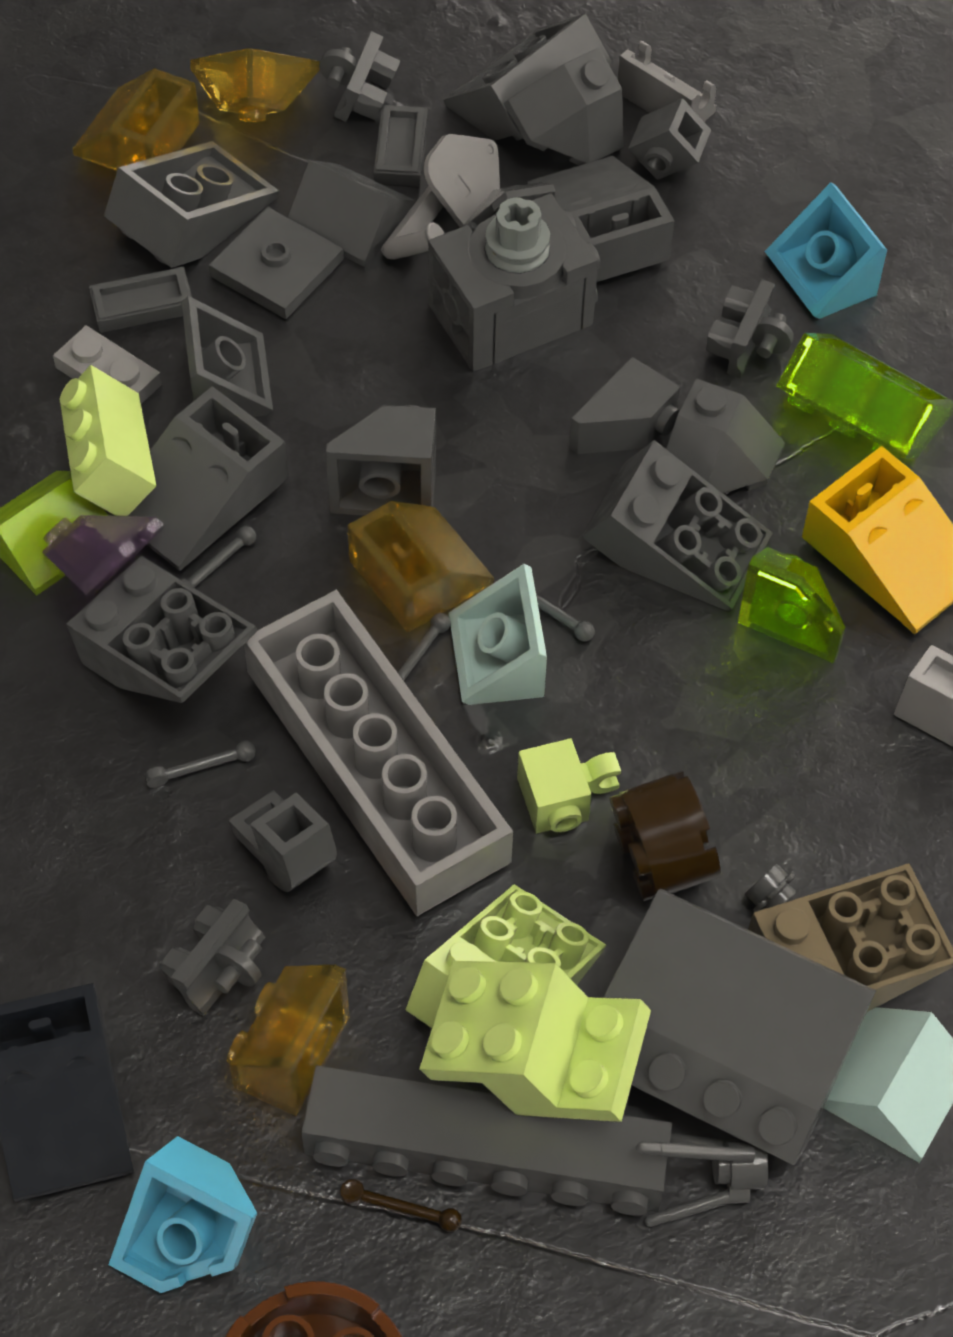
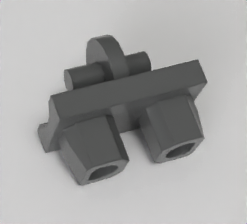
M371 31L357 60L352 56L353 52L348 47L326 51L322 56L319 68L322 75L327 79V85L335 89L339 86H346L334 117L346 122L353 110L372 120L376 119L387 92L365 82V80L368 79L388 89L400 63V60L378 50L383 36Z
M761 279L756 292L731 285L723 304L721 317L740 322L741 324L738 327L715 320L709 331L706 351L729 359L727 374L741 378L755 346H758L757 353L763 358H769L772 353L781 354L789 350L794 334L786 324V316L781 313H775L773 317H769L771 309L768 306V302L775 289V283Z
M233 899L226 909L206 905L195 919L193 930L200 941L190 952L181 947L172 948L160 962V969L169 983L180 991L191 1010L203 1016L222 992L228 993L237 981L243 985L253 987L262 976L260 969L253 960L262 950L260 944L266 937L250 919L248 914L250 910L247 904Z

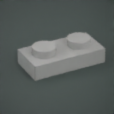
M87 325L53 355L55 368L70 378L78 379L92 365L139 393L141 404L162 385L159 371Z

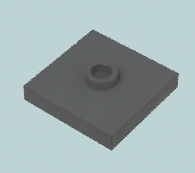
M267 206L209 264V273L212 278L280 317L287 319L344 260V249Z

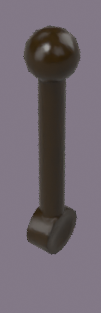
M356 1179L345 1181L340 1189L342 1201L349 1206H356L361 1202L369 1203L439 1223L440 1227L446 1232H454L462 1224V1216L454 1208L439 1211L364 1190L363 1184Z

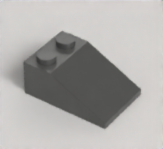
M210 141L118 167L104 217L119 227L125 236L134 239L154 254V257L159 262L173 268L206 256L276 200L279 190L219 145Z

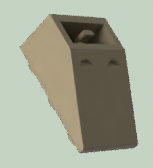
M909 863L754 912L748 930L875 989V995L867 1012L953 968V947Z

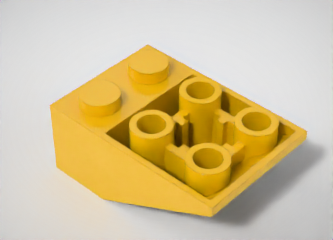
M880 446L809 501L802 538L912 633H918L953 604V524L921 478L883 446Z

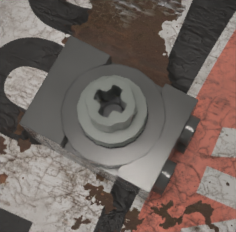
M551 193L532 201L520 197L510 198L500 204L496 215L481 222L474 232L466 225L428 240L429 306L471 371L475 372L492 365V361L494 364L576 332L580 330V327L583 329L593 325L594 307L598 301L596 282L597 271L601 268L600 257L595 246L590 242L586 243L577 231L575 220L570 211L567 209L563 210Z

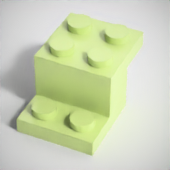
M453 960L419 1069L430 1080L483 1083L516 1115L622 1122L651 1010L641 999L587 997L556 963Z

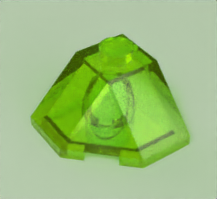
M769 547L752 557L748 565L738 623L835 663L846 627L818 568L804 562L796 555L784 554Z

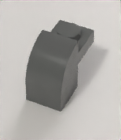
M273 790L228 820L233 835L264 865L268 879L282 891L290 892L333 862L337 857V850L329 823L297 792L283 800Z

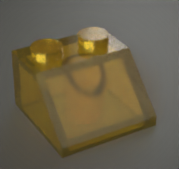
M337 965L285 966L275 984L268 982L264 986L256 1002L255 1014H257L255 1021L248 1033L242 1030L237 1034L228 1052L227 1063L230 1064L234 1088L297 1116L311 1090L316 1065L324 1066L350 1018L346 969Z

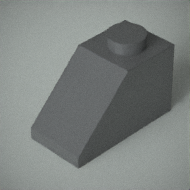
M632 357L571 418L569 449L576 454L643 449L656 440L660 434L666 436L673 430L680 412L678 403L681 387Z

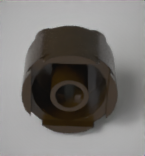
M683 771L621 791L618 795L609 797L616 823H613L614 830L623 854H631L636 868L632 870L633 877L643 901L654 898L659 889L673 894L721 876L716 846L707 850L704 848V846L709 845L706 831L710 829L705 812L693 784L688 776L684 777Z

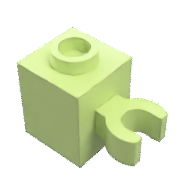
M572 738L521 750L518 753L517 779L536 834L549 830L566 832L576 828L582 822L589 821L591 792L602 794L619 788L616 776L621 774V769L614 752L600 754L581 764Z

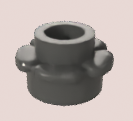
M776 863L745 893L755 905L753 911H760L763 907L767 909L789 900L796 893L789 884L795 878V873L792 872L788 875Z

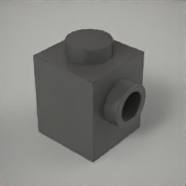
M681 98L642 116L628 150L656 180H659L675 172L677 174L683 173L692 165L698 163L711 129L688 103Z

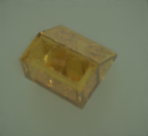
M153 68L118 87L72 148L73 154L117 171L118 167L181 150L200 124L195 83Z
M390 501L348 525L350 562L407 633L431 620L435 614L447 611L494 583L493 575L436 507Z

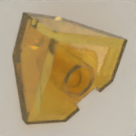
M252 48L190 60L191 71L217 108L221 111L238 113V120L244 122L266 121V114L285 111L320 70V61Z

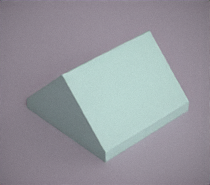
M523 564L449 612L463 703L474 705L544 697L547 655L532 568Z
M878 1007L868 1011L829 1094L824 1109L920 1163L953 1104L952 1036L932 1012Z

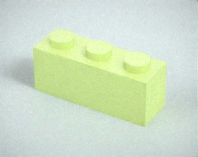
M90 365L78 379L74 378L66 384L59 398L74 493L124 520L156 487L139 393Z

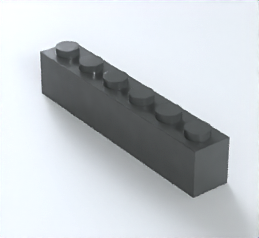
M316 1065L302 1128L304 1154L312 1155L315 1161L328 1166L342 1167L346 1166L349 1161L372 1165L375 1171L389 1176H404L410 1171L431 1175L432 1179L436 1182L449 1186H462L467 1181L489 1184L494 1191L505 1195L521 1196L526 1194L527 1191L550 1194L553 1200L565 1205L579 1206L586 1204L587 1201L611 1204L613 1210L622 1214L644 1215L647 1213V1210L659 1212L668 1157L640 1154L637 1152L636 1146L639 1142L670 1143L672 1123L623 1115L622 1122L516 1115L496 1095L491 1093Z

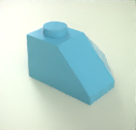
M179 1136L147 1159L108 1265L159 1293L181 1287L190 1280L209 1274L213 1277L235 1269L239 1264L257 1216V1211L230 1163Z

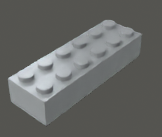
M337 589L257 630L244 644L248 674L416 916L421 915L512 863L513 830Z

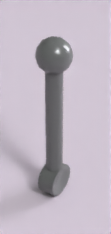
M250 526L239 528L236 538L188 580H180L195 588L242 546L253 544L257 536L255 530Z
M536 594L538 607L574 630L578 640L584 642L593 638L595 629L590 622H579Z
M440 612L432 616L430 629L397 672L403 681H405L438 634L444 633L449 629L451 621L445 613Z
M241 741L235 749L167 769L164 767H153L145 772L144 777L148 787L157 788L166 784L168 779L239 759L240 761L248 762L256 755V747L250 741Z

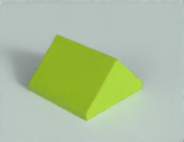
M55 471L0 508V558L36 596L120 539L119 533L105 510L74 493L71 471Z

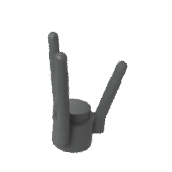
M671 1133L670 1143L639 1142L636 1146V1150L640 1154L712 1160L715 1184H726L727 1187L725 1191L646 1216L644 1223L648 1227L672 1222L726 1204L750 1203V1190L765 1189L767 1186V1152L741 1139H716Z

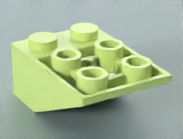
M514 884L424 960L405 1010L429 1027H433L453 960L556 963L577 985L602 954L606 944L589 934L582 926L571 922L542 903L535 895L524 891Z

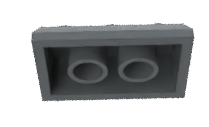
M582 14L534 30L443 99L447 108L494 141L513 136L515 141L523 139V136L504 104L509 98L564 63L598 47L608 64L612 60L587 15Z

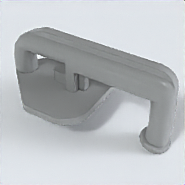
M457 134L444 135L439 139L428 153L424 162V175L429 186L381 248L382 254L387 259L395 260L428 252V240L444 234V231L438 224L432 223L443 207L446 208L461 228L494 189H500L498 147L493 140Z

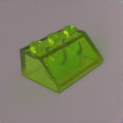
M804 333L776 387L789 393L787 402L794 407L813 414L815 409L831 417L829 425L835 430L852 438H855L857 433L874 441L871 447L873 451L883 446L898 460L900 457L904 459L917 458L953 414V401L833 334Z

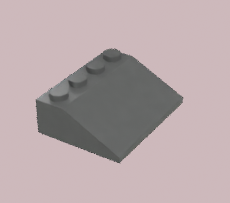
M659 889L603 998L641 999L651 1010L632 1086L795 1165L806 1148L876 990L663 889Z

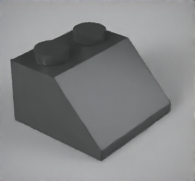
M383 405L327 443L326 463L330 513L432 519L436 475V408H424L415 405Z

